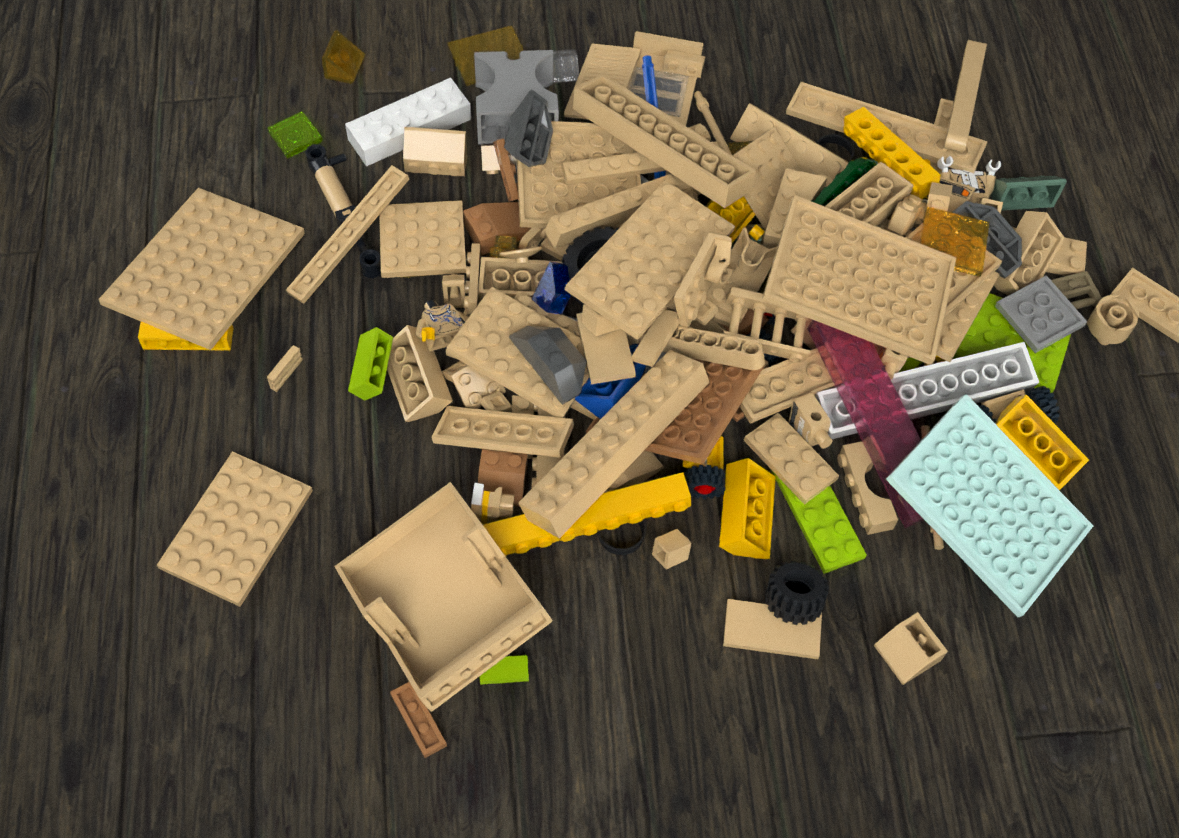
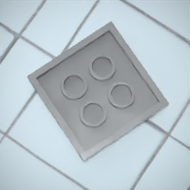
M1047 275L997 301L995 305L1034 353L1079 330L1087 323L1085 318Z

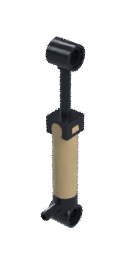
M313 144L306 149L308 166L315 175L336 217L337 225L340 227L356 207L351 204L332 166L345 162L347 159L345 154L328 159L325 148L320 144ZM361 236L356 245L361 253L359 260L362 274L367 278H376L381 274L380 254L376 250L368 249Z

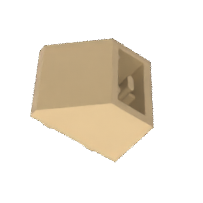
M918 612L898 624L874 644V647L902 685L939 663L948 652Z

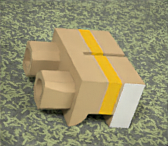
M474 483L471 510L482 524L512 517L514 495L502 494V487L497 488L495 492L484 491V484Z

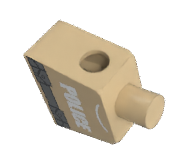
M811 392L794 399L788 423L811 447L817 444L822 449L830 446L833 441L828 435L831 421L814 394Z

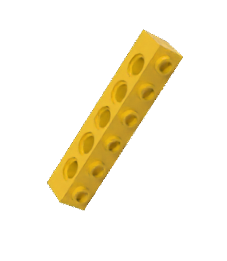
M865 107L844 117L843 130L846 136L854 140L872 159L878 163L882 162L912 183L914 186L910 194L922 199L929 195L932 182L940 183L941 174Z

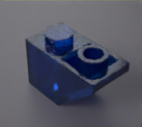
M549 262L532 297V300L545 312L562 315L571 297V294L565 291L566 284L569 282L568 266L562 263Z

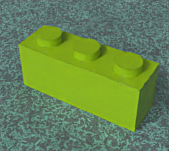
M377 327L360 335L348 388L350 393L363 400H368L382 394L393 341L391 335Z

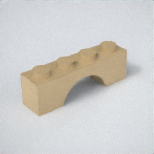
M868 440L843 445L838 455L839 466L843 467L845 472V483L847 487L851 488L853 505L859 510V521L861 526L865 527L867 535L893 530L898 521L891 499L875 495L865 482V474L872 469L876 460Z

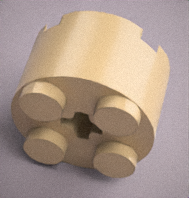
M1108 295L1103 297L1096 305L1087 320L1090 332L1098 339L1100 344H1118L1125 341L1137 325L1139 311L1136 305L1129 299L1123 300L1118 298V295Z

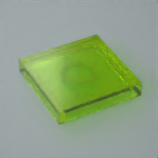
M303 111L267 127L269 134L287 158L306 150L313 144L323 142L321 135Z

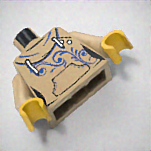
M430 300L424 305L426 310L423 311L422 318L418 321L416 336L422 339V342L426 341L429 351L445 348L450 344L469 317L456 310L451 304L438 306L435 300Z

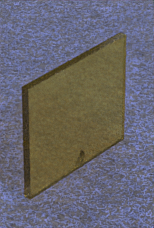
M512 25L447 43L455 60V65L458 67L466 86L476 84L474 52L505 51L509 59L517 60L520 58V52L524 51Z

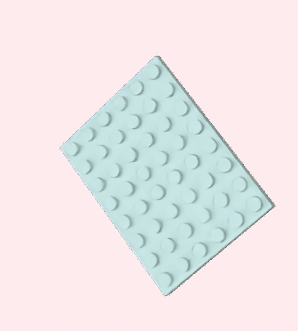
M967 394L963 395L886 478L897 492L1017 617L1023 616L1093 527L1084 515Z

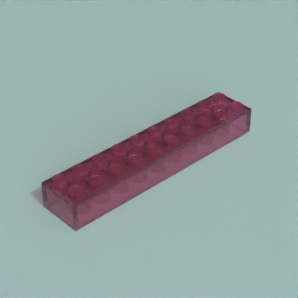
M812 320L807 329L905 529L925 521L886 480L918 445L921 439L873 343Z

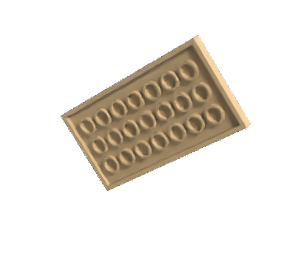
M665 180L566 284L565 291L638 340L674 299L708 233L729 237L734 231L735 226Z

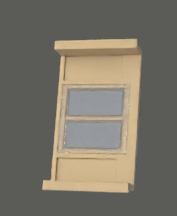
M636 31L633 48H640L641 54L628 90L646 101L642 58L644 56H651L652 63L654 64L658 108L686 126L697 77L663 71L664 58L668 50L701 56L703 43Z

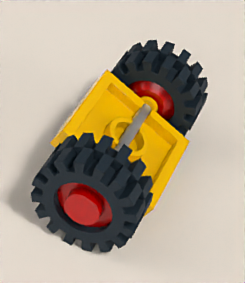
M722 436L703 465L683 460V467L688 468L684 472V476L691 497L695 496L697 499L703 497V499L710 497V499H713L714 496L720 497L721 494H724L725 471Z

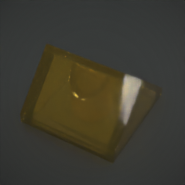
M338 30L333 32L322 57L324 75L326 79L352 84L365 54Z

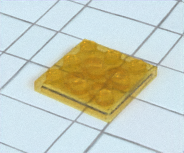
M927 207L924 214L920 244L956 257L954 271L980 277L984 268L990 222Z

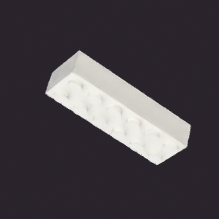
M449 78L346 123L345 126L349 142L364 164L369 166L404 150L405 127L449 130L471 120V109L469 101L454 81Z

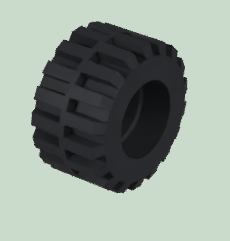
M791 561L790 563L783 562L781 566L777 565L770 574L765 593V603L768 605V610L774 612V616L777 619L782 618L783 622L787 623L789 621L792 622V625H797L798 623L805 625L808 621L811 623L816 621V617L819 618L823 611L828 595L829 585L827 584L826 577H822L823 573L820 570H815L813 565L808 566L805 562L797 563L796 561Z

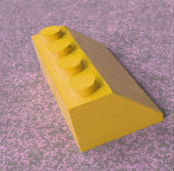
M1027 395L1015 398L1001 412L995 423L1058 490L1089 461Z
M749 458L726 465L719 547L735 556L770 559L775 476Z

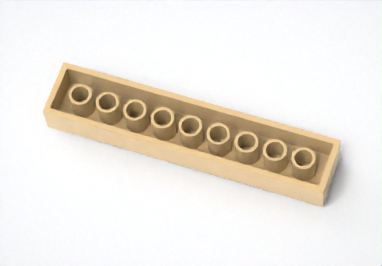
M604 74L574 89L573 110L723 208H726L752 191L756 170Z
M669 350L518 502L527 520L560 539L710 383L703 363Z

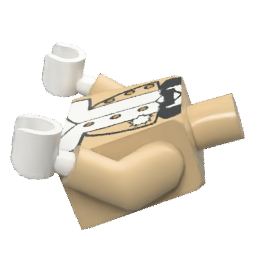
M951 156L946 159V164L944 163V157H941L937 165L942 169L940 177L974 187L975 192L970 202L979 204L982 198L988 199L992 194L996 180L994 174L1001 167V162L998 161L996 168H993L991 166V159L986 165V170L989 172L988 175H986V172L980 171L971 173L966 170L948 169L953 163Z

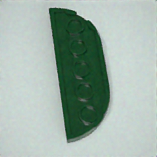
M866 157L849 161L846 168L841 173H838L834 180L824 187L820 195L815 200H812V202L825 207L877 164Z

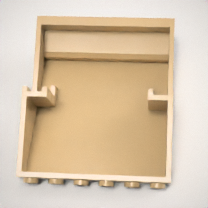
M451 482L334 566L363 617L388 644L419 699L431 712L553 621Z

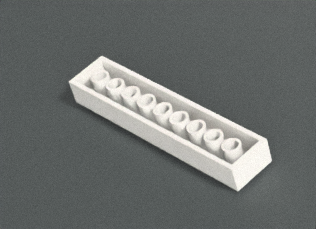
M1025 342L952 359L951 362L944 361L894 374L892 380L878 377L817 392L815 397L830 418L828 435L831 439L948 411L965 394L977 404L1019 390H1031L1039 383Z

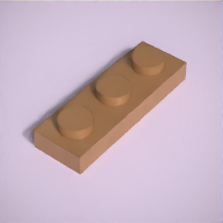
M503 138L494 141L493 144L508 202L519 199L518 183H515L514 163H510L508 155L511 154L504 148L505 140Z
M410 682L390 692L424 758L447 746L429 710L419 699Z

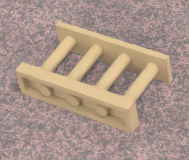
M731 287L725 303L733 306L729 332L723 331L722 334L757 340L762 344L763 353L787 358L794 363L805 362L811 351L802 349L806 322L810 323L812 319L763 301L762 293ZM743 307L753 309L754 311L750 336L738 334ZM764 312L776 316L772 342L759 339ZM785 317L797 321L793 346L780 344Z

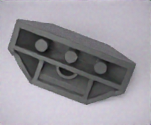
M533 90L527 93L513 113L504 148L513 157L528 167L544 165L546 163L553 134L551 117L547 109L548 102Z
M966 201L950 213L952 223L957 230L1002 261L1000 267L995 271L1000 274L999 276L1005 279L1022 265V238L995 207Z
M526 326L509 336L510 340L562 405L580 395L587 361L560 328Z

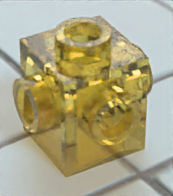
M496 235L495 245L490 247L489 257L506 258L500 256L499 253L517 250V237Z

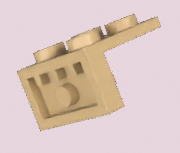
M462 361L442 371L445 379L454 383L465 408L478 409L482 406L480 403L483 397L498 391L502 394L506 392L504 386Z

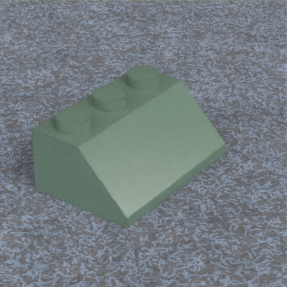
M1057 176L996 179L991 197L992 200L1003 202L1002 210L1054 207L1067 181Z

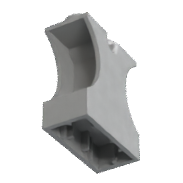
M553 50L521 51L519 54L520 58L517 60L509 59L505 51L474 52L476 87L486 91L476 96L478 144H493L494 141L503 138L506 141L512 115L530 90L535 91L547 100V109L551 121H558L557 94L545 89L553 85Z

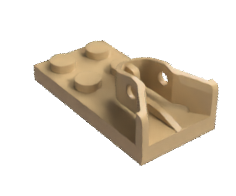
M744 227L731 250L730 263L736 265V270H734L732 277L726 284L712 283L707 292L706 299L715 304L719 312L731 318L733 306L725 303L730 288L736 287L758 292L772 267L777 247L768 249L749 239L747 228ZM742 308L739 323H741L748 308Z
M708 233L674 296L680 326L689 327L692 320L696 319L698 309L705 302L707 292L712 283L724 285L732 277L734 270H736V265L730 263L731 237Z

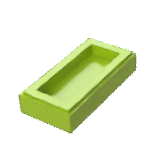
M527 655L504 657L480 675V684L529 681Z

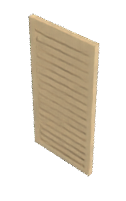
M591 44L574 89L601 74L628 89L641 54V49ZM573 89L564 111V117L587 119L573 110Z

